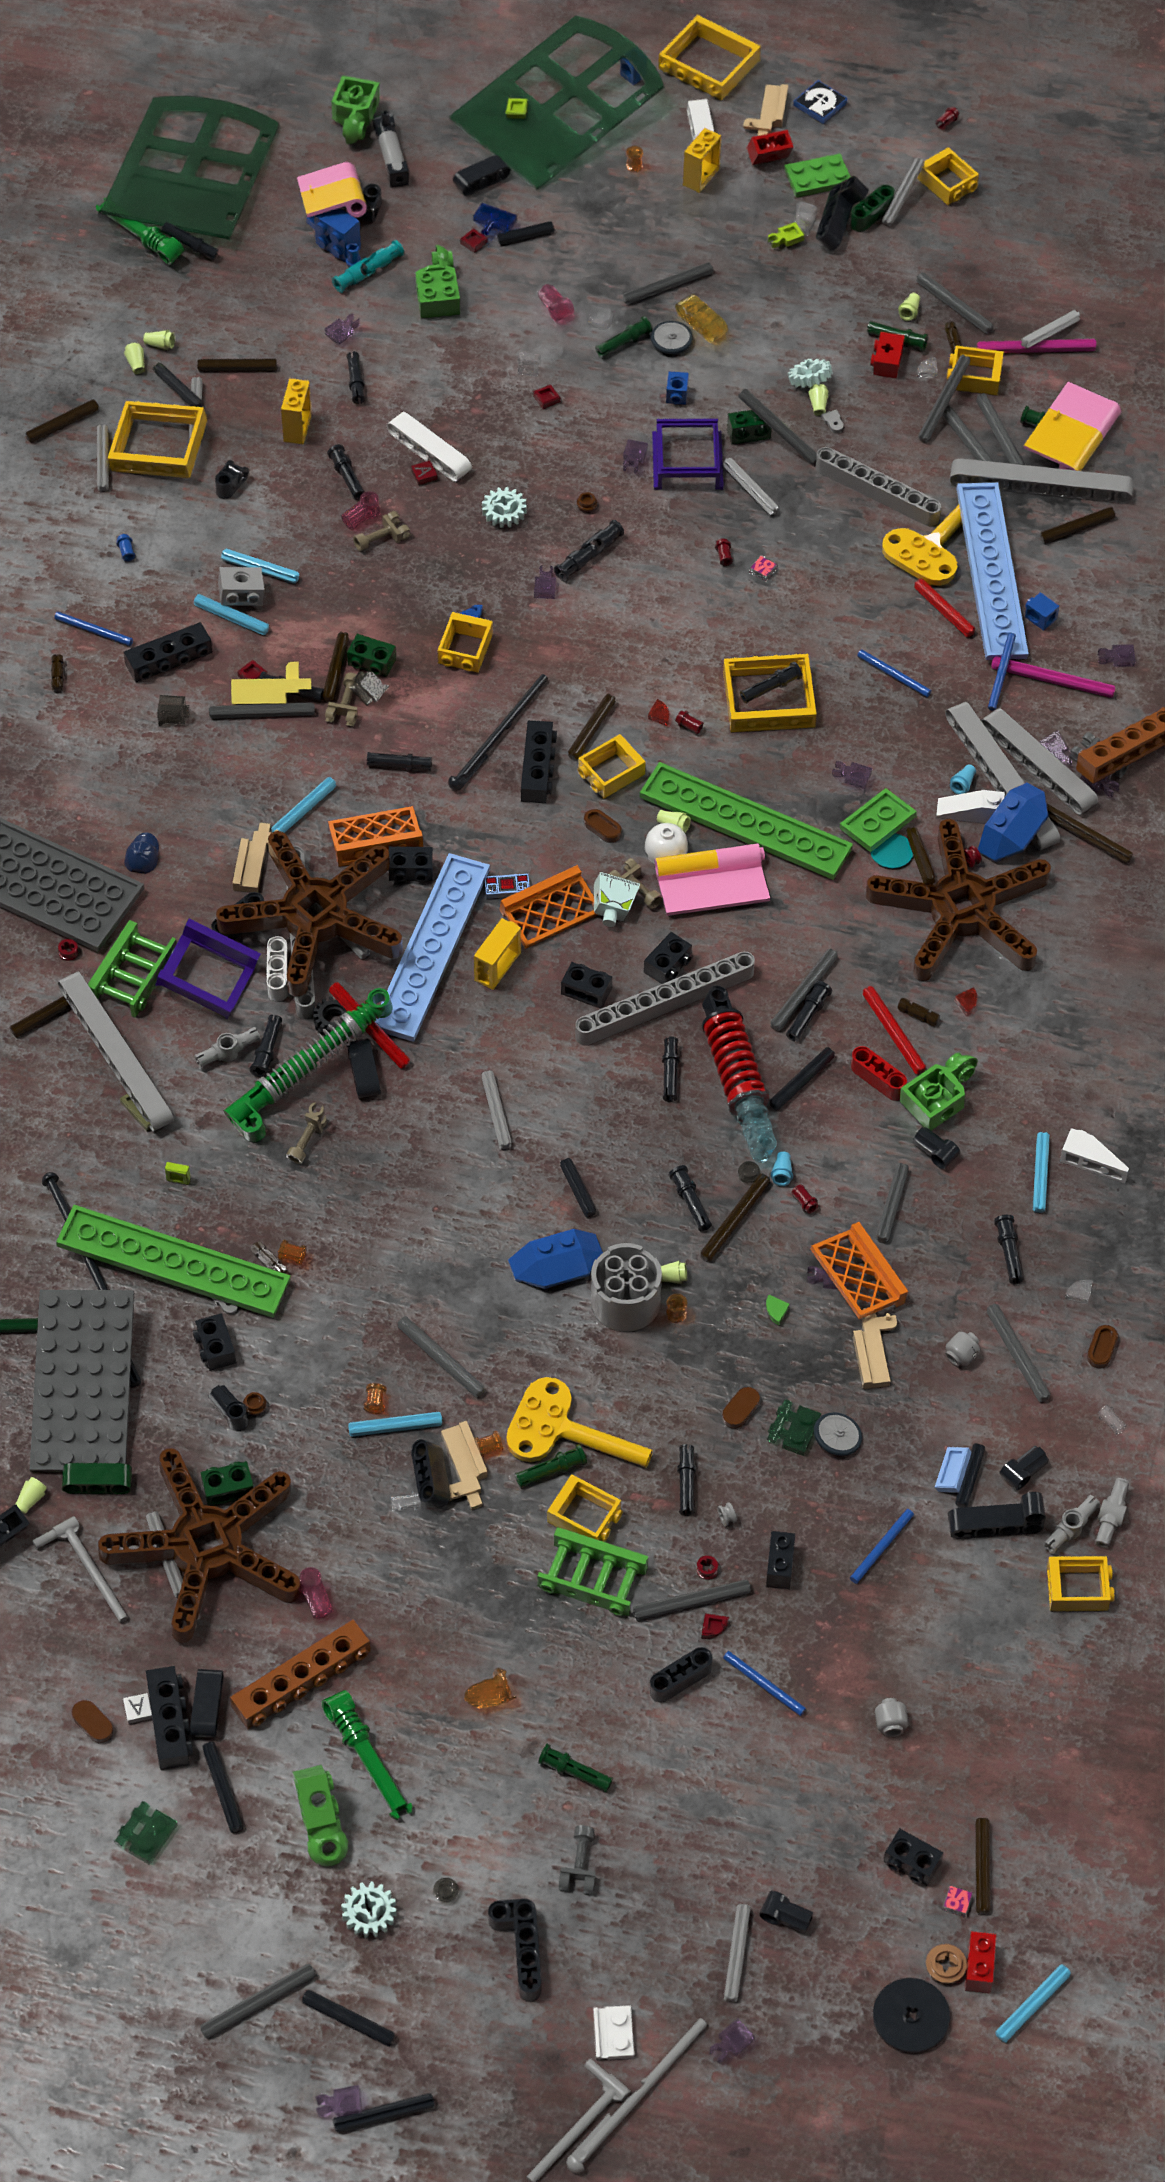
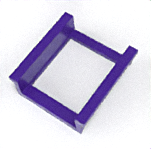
M657 419L656 431H652L654 490H662V478H715V490H723L721 431H718V419ZM713 427L714 467H663L662 428Z
M188 919L176 947L164 969L157 976L155 986L168 988L224 1016L228 1020L256 967L261 953L196 921ZM190 943L244 968L227 1002L173 976Z

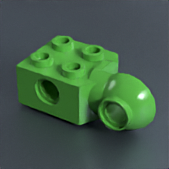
M347 76L341 77L331 101L332 119L343 125V137H345L347 145L353 144L359 139H364L366 126L370 125L380 101L379 82Z
M436 244V252H432V265L415 272L416 293L421 318L460 315V296L452 251H447L444 247Z
M956 1053L947 1060L945 1067L935 1064L901 1087L900 1102L923 1127L933 1130L964 1108L965 1092L964 1087L960 1083H964L974 1074L978 1059L970 1055Z
M322 1765L293 1771L302 1819L308 1835L307 1851L309 1856L316 1864L324 1867L339 1864L348 1852V1839L341 1829L340 1819L337 1815L339 1814L337 1800L334 1795L330 1794V1790H334V1785L329 1770L325 1771ZM322 1793L319 1799H312L314 1794ZM326 1842H333L335 1844L334 1850L330 1853L322 1851V1847Z

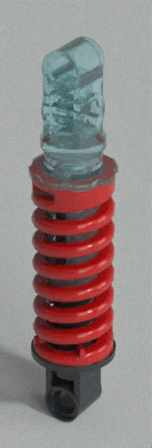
M715 985L710 988L702 1003L706 1018L702 1022V1030L708 1039L715 1066L721 1078V1084L724 1087L723 1090L727 1097L729 1113L737 1116L738 1123L742 1126L743 1135L747 1141L751 1157L757 1162L764 1163L768 1161L777 1145L771 1122L768 1119L769 1112L767 1106L770 1102L769 1094L765 1091L764 1083L761 1082V1074L758 1072V1065L754 1062L755 1055L751 1052L752 1046L748 1042V1034L745 1033L743 1015L739 1010L732 1009L727 990Z

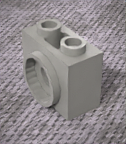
M219 567L218 587L221 605L263 606L264 583L261 567Z

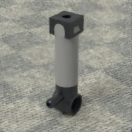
M382 111L381 115L373 116V126L375 134L378 136L386 165L389 186L392 188L409 185V170L402 155L395 130L393 113Z

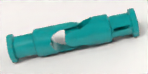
M394 240L388 247L380 248L369 258H364L347 268L345 273L332 278L334 288L339 293H342L348 286L355 285L372 275L376 271L375 269L387 266L398 256L402 257L404 255L403 246L398 240ZM360 267L362 271L366 272L367 274L363 275L361 273Z

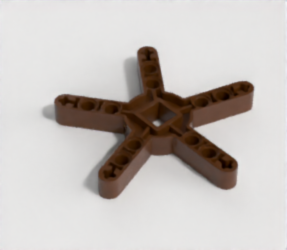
M944 819L939 824L938 845L945 876L940 878L936 884L925 885L923 882L879 875L871 876L868 879L866 899L870 903L931 913L936 923L915 957L913 976L917 980H930L957 935L969 936L978 934L1018 969L1030 971L1034 968L1037 956L1036 946L995 913L994 908L999 904L1045 887L1049 883L1051 865L1048 861L1038 859L985 879L978 874L968 872L958 823L953 819ZM967 897L972 905L958 910L954 902Z
M282 831L272 832L268 837L269 854L289 888L284 894L283 899L226 905L220 907L216 912L217 928L222 934L229 935L287 928L296 937L287 971L288 992L295 997L303 996L308 990L319 942L330 940L338 935L388 958H397L403 952L402 935L399 931L347 909V902L389 870V850L381 845L371 848L334 878L328 880L310 877L287 835ZM314 903H318L324 910L313 918L305 910Z
M173 1448L165 1449L159 1457L160 1473L180 1515L173 1529L107 1534L102 1536L98 1542L99 1559L105 1564L174 1559L177 1566L185 1573L172 1618V1636L180 1643L190 1641L194 1635L209 1579L218 1578L230 1572L286 1603L296 1601L300 1595V1579L296 1574L241 1545V1534L290 1496L291 1479L285 1472L273 1473L224 1510L215 1506L203 1505L181 1454ZM176 1481L184 1482L181 1485L175 1484ZM258 1499H265V1500H267V1501H265V1502H258L257 1500H258ZM185 1501H192L193 1503H192V1504H184L183 1502H185ZM244 1512V1513H247L248 1515H247V1516H240V1515H238V1514ZM214 1532L219 1545L199 1552L194 1539ZM155 1544L163 1545L160 1548L153 1547ZM130 1546H138V1547H139V1548H137V1549H135V1550L129 1549ZM251 1563L252 1566L245 1567L243 1566V1564ZM266 1574H270V1575H272L273 1577H272V1578H265V1577H263V1576L266 1575ZM191 1583L200 1584L197 1587L190 1586ZM192 1604L193 1607L185 1608L184 1605ZM184 1620L186 1621V1626H184V1628L181 1629Z

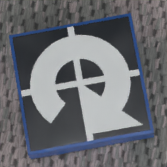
M817 80L794 100L793 106L824 124L847 104L848 98Z

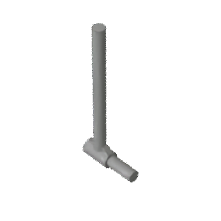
M74 1516L54 1526L53 1530L32 1540L33 1545L38 1549L56 1538L68 1539L118 1621L122 1623L128 1619V1616L76 1535L80 1525Z
M589 2059L584 2067L602 2082L604 2094L526 2177L529 2182H537L612 2100L623 2102L629 2096L631 2091L615 2076L609 2075L592 2059Z

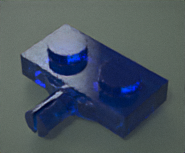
M481 203L473 215V221L485 225L481 233L488 236L493 228L503 232L510 231L517 222V215Z

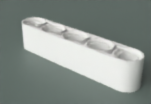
M402 412L387 424V429L394 438L425 461L430 460L433 467L450 480L456 482L472 470L470 461L464 455L406 412Z

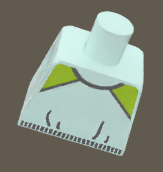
M603 872L599 873L594 883V912L604 916L603 924L605 926L614 927L616 920L624 921L639 889V883Z

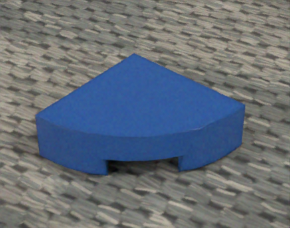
M473 605L472 608L462 611L460 614L481 618L483 605Z

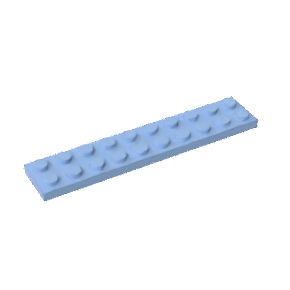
M998 483L957 484L956 490L985 659L993 660L994 657H1002L1007 635L1010 632L1016 634L1010 659H1027L1028 648Z
M451 853L448 854L388 987L387 992L393 1005L392 1013L385 1018H376L375 1022L386 1034L412 1042L415 1041L484 885L485 877L490 871L489 864Z

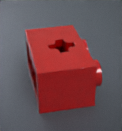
M788 130L752 137L747 146V151L752 165L788 158L794 146Z
M881 332L879 340L875 339L874 352H876V355L872 354L870 366L874 367L873 375L897 379L905 335Z
M971 1931L968 1942L965 1991L990 1994L993 1984L996 1934Z

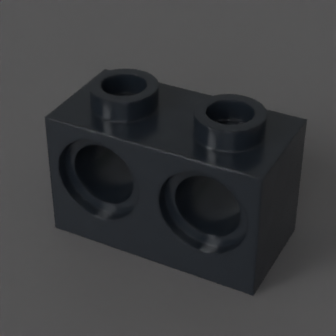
M389 847V881L425 882L433 880V847Z
M670 932L644 960V973L660 984L675 979L679 974V970L691 962L693 957L692 945L673 932Z
M571 962L561 981L562 995L600 1009L604 1006L612 990V976L603 971H596L584 964Z
M220 1313L195 1320L196 1330L192 1331L196 1344H201L202 1349L199 1350L202 1363H207L209 1371L235 1364V1350L223 1314ZM210 1331H213V1332H214L213 1334H206L207 1332H210ZM214 1351H221L218 1354H213Z
M771 1531L766 1587L790 1590L795 1533Z
M899 1828L885 1851L883 1862L895 1872L901 1871L908 1875L909 1879L913 1882L928 1886L942 1863L944 1852ZM903 1850L907 1855L899 1856L895 1851ZM920 1862H925L929 1865V1867L921 1868L917 1864Z

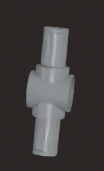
M255 1027L238 1035L224 1033L217 1038V1043L211 1045V1048L194 1055V1058L200 1068L216 1060L231 1062L237 1058L238 1052L242 1051L244 1047L261 1040Z
M1117 1478L1111 1495L1107 1497V1500H1103L1098 1515L1100 1529L1095 1541L1098 1547L1107 1549L1114 1530H1117L1122 1525L1127 1509L1124 1499L1129 1486V1482L1125 1479Z
M1089 1495L1078 1508L1064 1512L1061 1522L1055 1527L1056 1531L1043 1542L1044 1548L1046 1550L1051 1548L1049 1552L1055 1554L1065 1541L1079 1537L1082 1527L1088 1522V1517L1100 1507V1502L1097 1499L1092 1501L1094 1496ZM1072 1522L1077 1526H1070L1067 1523Z

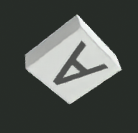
M147 1693L123 1698L128 1724L152 1719Z

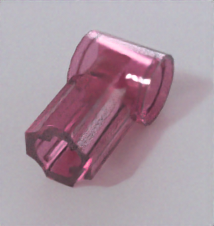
M546 284L538 292V297L548 307L549 314L555 322L574 314V306L571 300L567 297L563 298L553 285Z
M371 491L363 493L360 501L341 515L345 526L350 530L355 529L365 520L376 518L380 514L378 495Z
M313 1567L305 1568L299 1577L300 1591L307 1601L313 1619H321L332 1613L333 1607L321 1581L319 1570ZM308 1579H312L316 1581V1583L313 1585H308L305 1583V1581Z

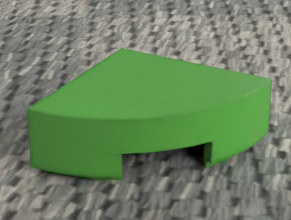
M768 1295L766 1301L767 1313L771 1321L779 1326L789 1309V1303Z

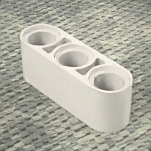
M707 99L687 101V113L693 141L704 128L714 132Z
M275 936L270 938L267 943L268 997L272 1001L280 1002L288 995L287 941L283 937Z

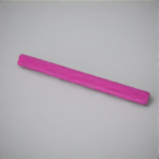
M1095 339L1043 340L1028 349L1021 346L1022 341H981L977 343L978 349L1002 351L1004 353L1096 350Z
M1001 657L993 658L991 664L993 669L998 670ZM1009 660L1006 671L1110 698L1115 693L1114 685Z

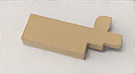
M766 85L760 119H746L743 129L758 130L759 136L771 133L772 127L782 128L788 85Z
M260 823L258 831H254L252 841L241 838L232 883L233 891H259L268 837L272 833L270 832V824Z
M875 1312L862 1319L863 1331H853V1341L863 1389L890 1386V1377L880 1331L895 1329L897 1326L896 1315L890 1316L887 1313L884 1317H876Z
M464 1421L457 1426L442 1430L441 1436L460 1481L449 1485L450 1500L466 1496L470 1508L473 1510L483 1506L479 1496L481 1487L478 1480L487 1478V1469L467 1421Z

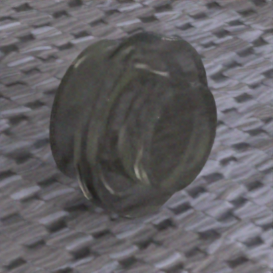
M746 1161L738 1168V1177L745 1183H754L761 1173L759 1166L753 1161Z
M446 1877L439 1879L433 1887L435 1898L443 1903L453 1901L459 1892L457 1883L453 1879Z

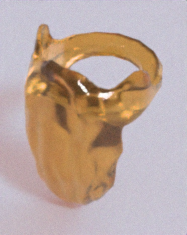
M496 1668L493 1672V1678L473 1684L466 1690L464 1701L476 1708H488L516 1699L517 1696H510L511 1691L505 1676L506 1670Z

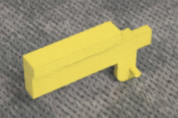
M289 662L286 665V679H231L232 704L287 703V693H299L301 689H312L311 678L299 679V662Z

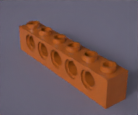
M1165 707L1129 725L1120 732L1114 733L1105 740L1099 741L1092 747L1082 750L1078 753L1076 770L1094 784L1120 770L1124 765L1127 766L1164 746Z
M353 1619L230 1697L231 1707L247 1729L252 1726H259L271 1714L283 1711L287 1704L293 1700L302 1699L315 1686L320 1687L334 1674L344 1672L348 1665L356 1660L361 1661L366 1658L369 1652H371L370 1641ZM340 1648L349 1649L348 1651L343 1653L337 1651ZM322 1660L328 1662L326 1665L317 1664L319 1661ZM301 1673L308 1675L307 1677L302 1679L296 1677ZM281 1686L287 1688L285 1691L282 1692L276 1690L278 1687ZM260 1699L266 1700V1703L258 1705L255 1702Z

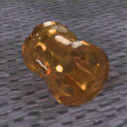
M639 146L628 147L626 150V157L628 158L626 169L630 172H639L643 168V162L641 161L643 150Z
M283 1240L279 1248L278 1259H288L301 1266L306 1256L307 1246L302 1245L300 1247L288 1243V1240Z
M673 1294L667 1299L666 1315L668 1320L673 1323L683 1322L687 1316L686 1308L688 1303L686 1297L682 1294Z
M377 1383L367 1385V1402L364 1403V1410L366 1412L380 1414L385 1411L383 1398L386 1394V1386Z
M497 1430L493 1431L491 1435L474 1438L481 1457L496 1450L499 1452L503 1451V1444Z

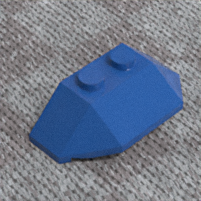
M1029 783L1011 789L985 824L978 847L980 854L994 862H998L1003 858L1023 852L1049 817L1045 792Z
M571 1229L530 1241L509 1258L508 1263L515 1281L525 1282L529 1285L546 1289L589 1276L595 1259L597 1260L603 1252L596 1234Z

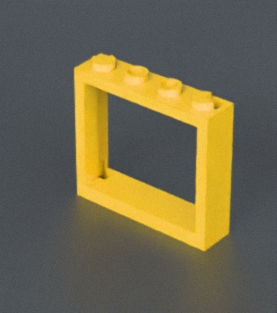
M697 15L659 54L658 69L713 97L723 100L760 61L761 46ZM699 36L743 58V60L722 82H719L675 60V58Z
M125 401L108 455L111 471L190 478L207 424L204 408L176 404ZM134 419L195 424L185 457L174 458L124 453Z
M808 654L724 659L723 675L730 732L813 728L816 726V707ZM791 662L798 664L803 675L806 708L749 712L735 711L732 676L773 674L777 669L782 670L790 666Z

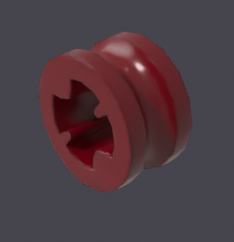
M970 846L968 850L964 849L967 866L972 868L975 866V863L979 864L982 862L981 854L975 846Z
M72 939L62 940L58 945L59 957L65 961L75 959L78 955L76 941ZM68 947H69V949H70L71 951H70V952H67V950H65V948H68Z
M709 1555L701 1557L697 1561L696 1569L698 1576L705 1580L713 1579L718 1573L717 1560ZM711 1564L712 1570L710 1571L708 1568V1571H704L703 1565Z

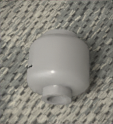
M962 1331L958 1332L946 1344L947 1352L945 1355L955 1366H967L979 1355L980 1347L978 1343L980 1341L971 1332L968 1334Z
M887 1698L875 1708L877 1729L884 1733L885 1736H899L908 1727L907 1708L902 1702L897 1701L895 1698Z

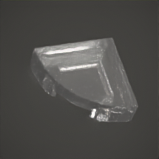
M936 357L928 358L919 365L917 378L937 377Z
M1081 1280L1072 1284L1066 1292L1065 1299L1088 1304L1093 1280Z

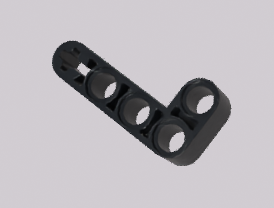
M856 176L838 183L829 193L816 233V239L829 251H834L840 245L853 205L862 201L869 193V188Z
M1040 1492L1025 1493L1022 1495L1019 1504L962 1507L948 1512L950 1534L955 1539L1035 1534L1044 1529L1046 1519L1043 1495Z
M529 1899L494 1901L488 1908L489 1926L495 1931L514 1930L519 1995L526 2002L536 2001L541 1995V1968L536 1906ZM522 1911H528L531 1913V1915L528 1917H521L519 1916V1913ZM496 1913L506 1915L503 1919L494 1918ZM523 1935H530L533 1939L526 1942L520 1938ZM531 1959L534 1961V1964L526 1966L522 1961ZM532 1977L533 1989H528L527 1978Z

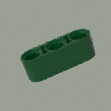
M886 184L881 185L858 203L851 212V229L856 232H863L883 217L894 199V188Z
M68 1463L63 1466L62 1491L65 1493L127 1494L131 1491L132 1467L128 1464Z

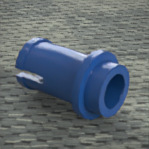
M349 243L346 247V264L351 267L361 261V257L359 256L358 244Z
M128 534L119 535L116 541V545L120 548L122 559L126 562L132 561L135 558L132 548L133 540Z

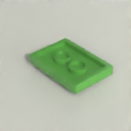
M841 154L786 164L784 168L796 198L831 191L835 185L850 178Z
M885 788L842 821L840 829L868 851L872 852L917 817V811Z

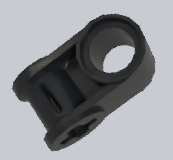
M371 183L366 185L363 190L367 209L364 215L360 217L375 222L382 206V195L380 186Z
M228 460L215 476L216 495L222 499L231 498L247 480L249 468L240 467L234 461Z

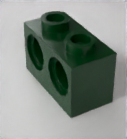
M747 410L728 413L727 432L731 445L771 439L772 428L754 411Z
M356 634L347 651L349 666L384 677L388 676L397 659L395 645L361 634Z
M247 1461L233 1462L228 1466L220 1468L211 1467L200 1472L208 1506H218L238 1501L254 1488ZM236 1478H243L242 1481H234ZM214 1483H219V1484H220V1485L217 1486V1487H212V1486H211V1485L214 1484Z

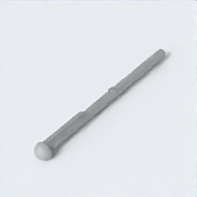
M702 2018L691 2027L646 2078L642 2079L641 2084L643 2086L632 2094L612 2116L608 2113L568 2157L567 2167L571 2172L581 2173L585 2170L583 2163L705 2029L707 2023Z

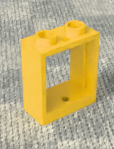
M704 128L684 151L683 186L700 193L719 171L720 134Z
M948 147L924 161L925 164L917 177L944 203L950 205L977 189L979 174ZM949 168L963 181L949 188L935 175Z
M955 346V353H950L949 366H952V369L948 368L947 380L960 356L965 355L970 358L969 365L993 368L992 378L963 375L956 390L998 395L1004 352Z
M289 378L281 407L283 441L304 444L312 415L310 382Z
M452 612L438 648V663L479 673L493 635V621ZM455 633L482 639L476 656L449 650Z
M621 734L578 758L579 775L581 778L586 779L593 791L599 793L603 799L645 775L646 761ZM617 755L628 769L604 782L592 768Z
M501 918L474 954V981L494 990L520 955L521 927L516 923Z
M571 1474L547 1510V1522L555 1527L605 1542L611 1532L610 1527L613 1523L617 1524L622 1516L621 1500ZM576 1494L610 1511L596 1533L563 1516Z
M1107 1556L1048 1558L1047 1580L1050 1611H1108L1110 1602H1114V1588L1109 1586V1580H1112V1566L1108 1565ZM1060 1573H1099L1101 1597H1062Z

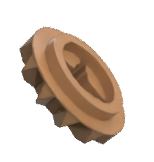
M938 1945L927 1955V1972H929L933 1980L941 1982L942 1985L944 1983L954 1984L955 1981L962 1979L966 1971L967 1961L965 1955L959 1948L953 1945ZM946 1956H949V1964L953 1967H949L948 1971L944 1973L943 1966L939 1963H943L946 1960Z

